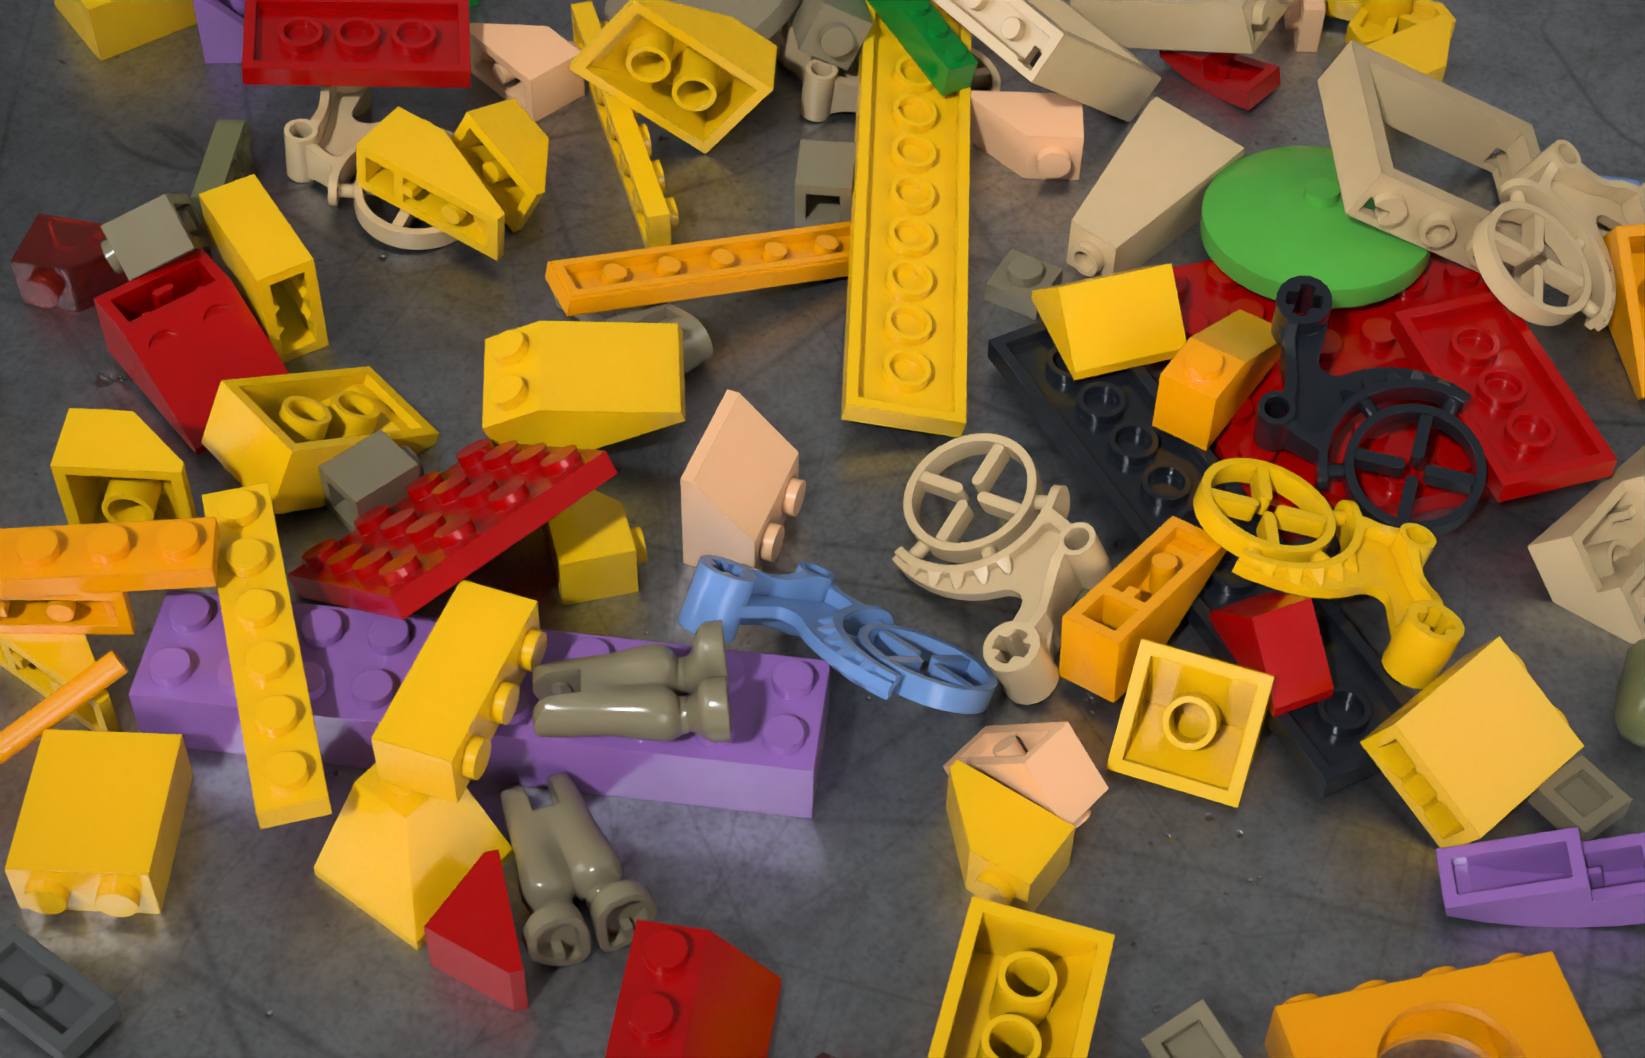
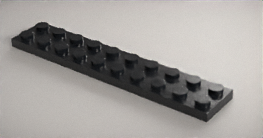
M1043 320L989 339L987 353L989 360L1134 550L1172 516L1203 529L1195 515L1193 499L1204 473L1211 465L1218 462L1219 459L1210 448L1205 451L1152 426L1158 384L1143 365L1074 381ZM1237 482L1223 483L1213 487L1249 497ZM1255 513L1251 521L1227 517L1238 527L1257 537L1256 528L1262 515ZM1279 535L1280 544L1287 545V543ZM1226 551L1185 614V618L1216 659L1239 665L1210 622V611L1266 592L1294 594L1263 586L1232 573L1239 557ZM1312 598L1334 686L1333 695L1330 698L1275 717L1271 715L1267 708L1264 722L1320 796L1324 797L1381 772L1360 741L1412 698L1401 684L1387 673L1380 658L1334 601L1325 598Z

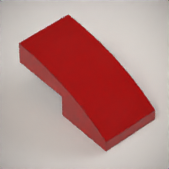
M1159 50L1160 57L1185 79L1216 98L1248 111L1281 85L1280 66L1236 53Z

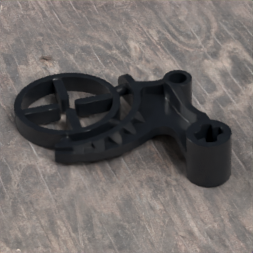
M1299 275L1289 278L1281 285L1277 292L1271 323L1272 336L1281 347L1279 368L1282 391H1270L1259 400L1253 430L1254 442L1265 451L1274 452L1285 449L1314 464V485L1317 490H1326L1328 479H1342L1348 500L1355 501L1360 508L1362 516L1397 528H1400L1405 523H1416L1426 527L1435 537L1449 533L1459 527L1476 508L1483 492L1487 475L1486 459L1480 442L1471 429L1455 416L1456 413L1462 414L1472 395L1440 377L1407 368L1376 367L1338 376L1325 373L1319 365V358L1332 309V294L1328 286L1312 276ZM1396 400H1421L1439 404L1442 407L1440 409L1430 405L1408 403L1393 405L1379 410L1376 405ZM1362 412L1366 419L1352 434L1346 448L1343 463H1328V450L1333 439L1347 422ZM1418 423L1409 463L1413 467H1419L1422 464L1431 426L1448 434L1466 453L1473 474L1435 465H1427L1422 475V481L1427 485L1469 494V497L1459 508L1446 516L1428 521H1410L1418 478L1414 475H1409L1405 479L1396 517L1382 511L1363 493L1355 475V468L1392 477H1400L1403 474L1406 462L1400 457L1359 448L1371 434L1392 424Z

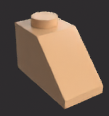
M493 23L469 24L471 73L503 99L515 98L535 122L585 95L584 78L569 70L570 62L581 50L575 43L567 41L549 26Z
M971 90L970 142L1023 179L1079 180L1084 144L1083 105L1058 93Z
M1068 721L985 726L943 765L944 770L949 776V768L958 759L1075 826V829L1089 818L1091 814L1090 807L1109 789Z

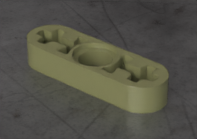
M219 118L215 123L190 197L204 226L205 222L199 194L246 177L253 155V131L248 120Z

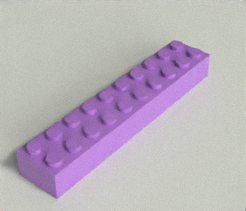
M167 589L128 694L140 733L182 734L185 746L189 749L246 755L219 594ZM291 602L322 763L369 769L376 763L371 737L439 618L410 615L401 620L351 608ZM541 629V631L547 634V646L541 664L608 654L649 644H663L668 646L677 657H685L691 652L693 647L691 645ZM725 649L732 741L720 743L705 740L693 732L682 734L671 741H645L617 736H537L533 726V709L540 700L533 693V672L527 671L519 687V701L512 720L507 725L499 724L491 740L490 758L483 775L478 780H470L549 789L547 777L567 771L580 793L812 819L829 714L831 665L827 661L820 659Z

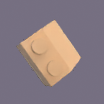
M727 389L680 478L683 563L696 567L702 555H715L738 563H744L761 571L766 561L774 562L777 559L784 538L783 524L788 515L793 517L798 515L804 500L806 481L799 479V452L739 392Z

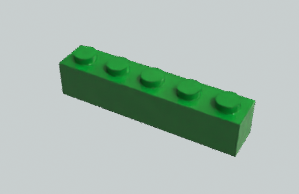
M867 0L941 96L971 86L978 61L929 0Z

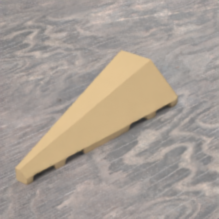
M1645 445L1618 467L1612 476L1604 479L1527 546L1553 603L1630 644H1635L1637 641L1645 639Z

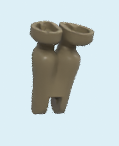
M722 620L705 621L696 631L692 650L685 657H677L668 646L663 644H649L608 654L554 661L533 668V693L540 700L533 709V726L537 736H617L645 741H671L682 734L693 732L713 743L732 741L729 684Z
M566 771L547 777L552 805L533 810L532 804L529 802L522 785L501 792L503 815L515 856L522 903L531 914L523 927L522 940L528 955L533 961L550 966H568L580 963L588 957L591 951L589 930L583 915L573 905L575 897L586 904L590 913L593 931L600 948L605 952L617 951L632 942L636 920L653 922L658 910L648 887L638 881L623 880L624 870L613 846L595 822L577 786Z

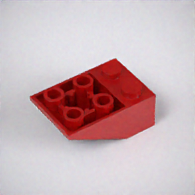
M202 248L93 298L107 350L197 456L208 450L201 441L221 380L290 374L231 279Z

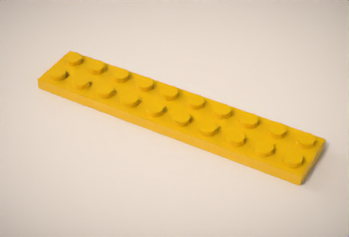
M865 0L873 25L859 49L855 127L856 151L852 189L841 420L958 438L962 436L966 425L971 86L941 96L867 0ZM929 0L971 52V32L933 0Z

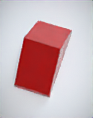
M1266 592L1210 611V622L1240 666L1275 675L1267 707L1273 717L1332 697L1334 686L1311 597Z
M499 849L487 851L482 854L425 924L424 930L430 963L437 969L511 1010H523L529 1008L524 969Z

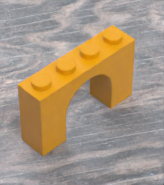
M1553 951L1529 956L1518 952L1507 953L1493 959L1488 964L1459 970L1453 966H1441L1427 971L1418 978L1393 983L1380 979L1371 980L1356 986L1351 991L1319 997L1313 993L1300 994L1286 1000L1282 1005L1274 1007L1264 1042L1269 1058H1380L1388 1050L1402 1043L1427 1039L1441 1040L1459 1045L1481 1058H1603Z

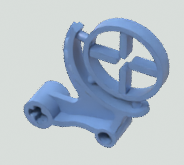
M702 555L699 558L677 618L679 624L689 632L696 634L699 626L705 621L722 620L725 643L733 642L740 625L771 627L788 635L801 636L804 642L816 654L827 661L841 675L885 700L890 699L892 693H895L931 708L960 714H977L988 708L998 683L997 678L989 667L970 653L940 638L907 627L893 625V617L885 608L876 605H866L837 587L833 582L835 574L829 569L812 562L801 561L798 563L795 573L777 575L766 573L744 563H738L720 556ZM923 661L929 663L924 675L919 673Z

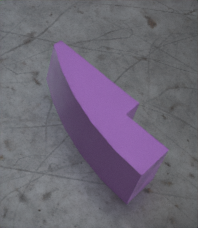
M1578 827L1435 849L1447 916L1485 923L1526 927L1586 928L1645 923V832L1581 842Z

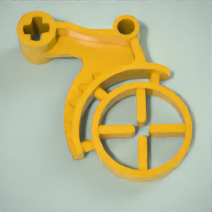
M1229 458L1214 463L1204 473L1194 495V512L1206 533L1224 549L1239 557L1232 573L1263 586L1304 597L1333 599L1358 594L1373 596L1380 600L1386 608L1391 640L1382 654V664L1387 673L1402 685L1422 690L1442 674L1464 636L1465 627L1461 619L1452 610L1443 605L1441 597L1430 586L1423 573V567L1437 542L1436 537L1430 530L1416 523H1405L1400 528L1381 524L1362 516L1358 504L1353 500L1343 499L1332 510L1320 492L1306 480L1283 467L1266 461L1251 458ZM1229 482L1249 483L1252 497L1213 487ZM1272 491L1284 496L1300 509L1279 505L1274 514L1267 511L1273 499ZM1255 513L1262 515L1256 528L1257 537L1244 531L1227 517L1251 521ZM1278 529L1317 538L1318 540L1304 545H1282L1279 542ZM1334 534H1336L1341 547V553L1331 558L1325 552Z

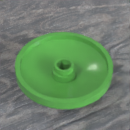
M1285 146L1247 155L1233 162L1215 176L1205 191L1202 202L1200 234L1209 257L1218 268L1235 282L1273 300H1276L1277 292L1284 282L1289 278L1301 275L1317 278L1328 286L1332 294L1333 309L1368 305L1392 297L1413 284L1421 276L1431 257V251L1345 214L1331 147ZM1372 197L1363 205L1373 211L1376 208Z

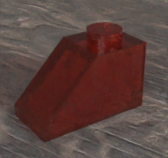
M38 213L10 261L23 304L79 313L95 306L93 298L129 282L125 272L117 274L112 269L103 253L101 242L107 238L100 227L103 225L102 223Z

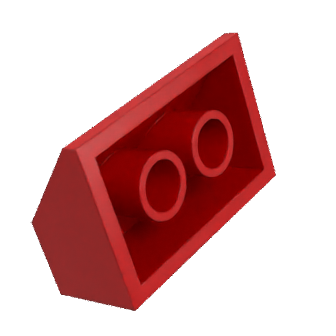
M637 919L605 1058H768L782 978L709 929Z

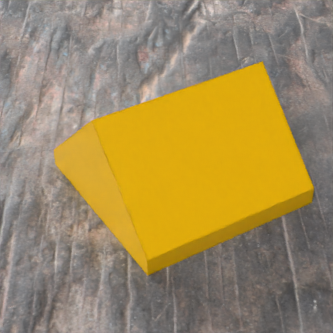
M1172 263L1139 267L1032 290L1031 299L1074 381L1173 359L1187 342Z
M1142 638L1106 769L1238 808L1262 732L1275 675Z

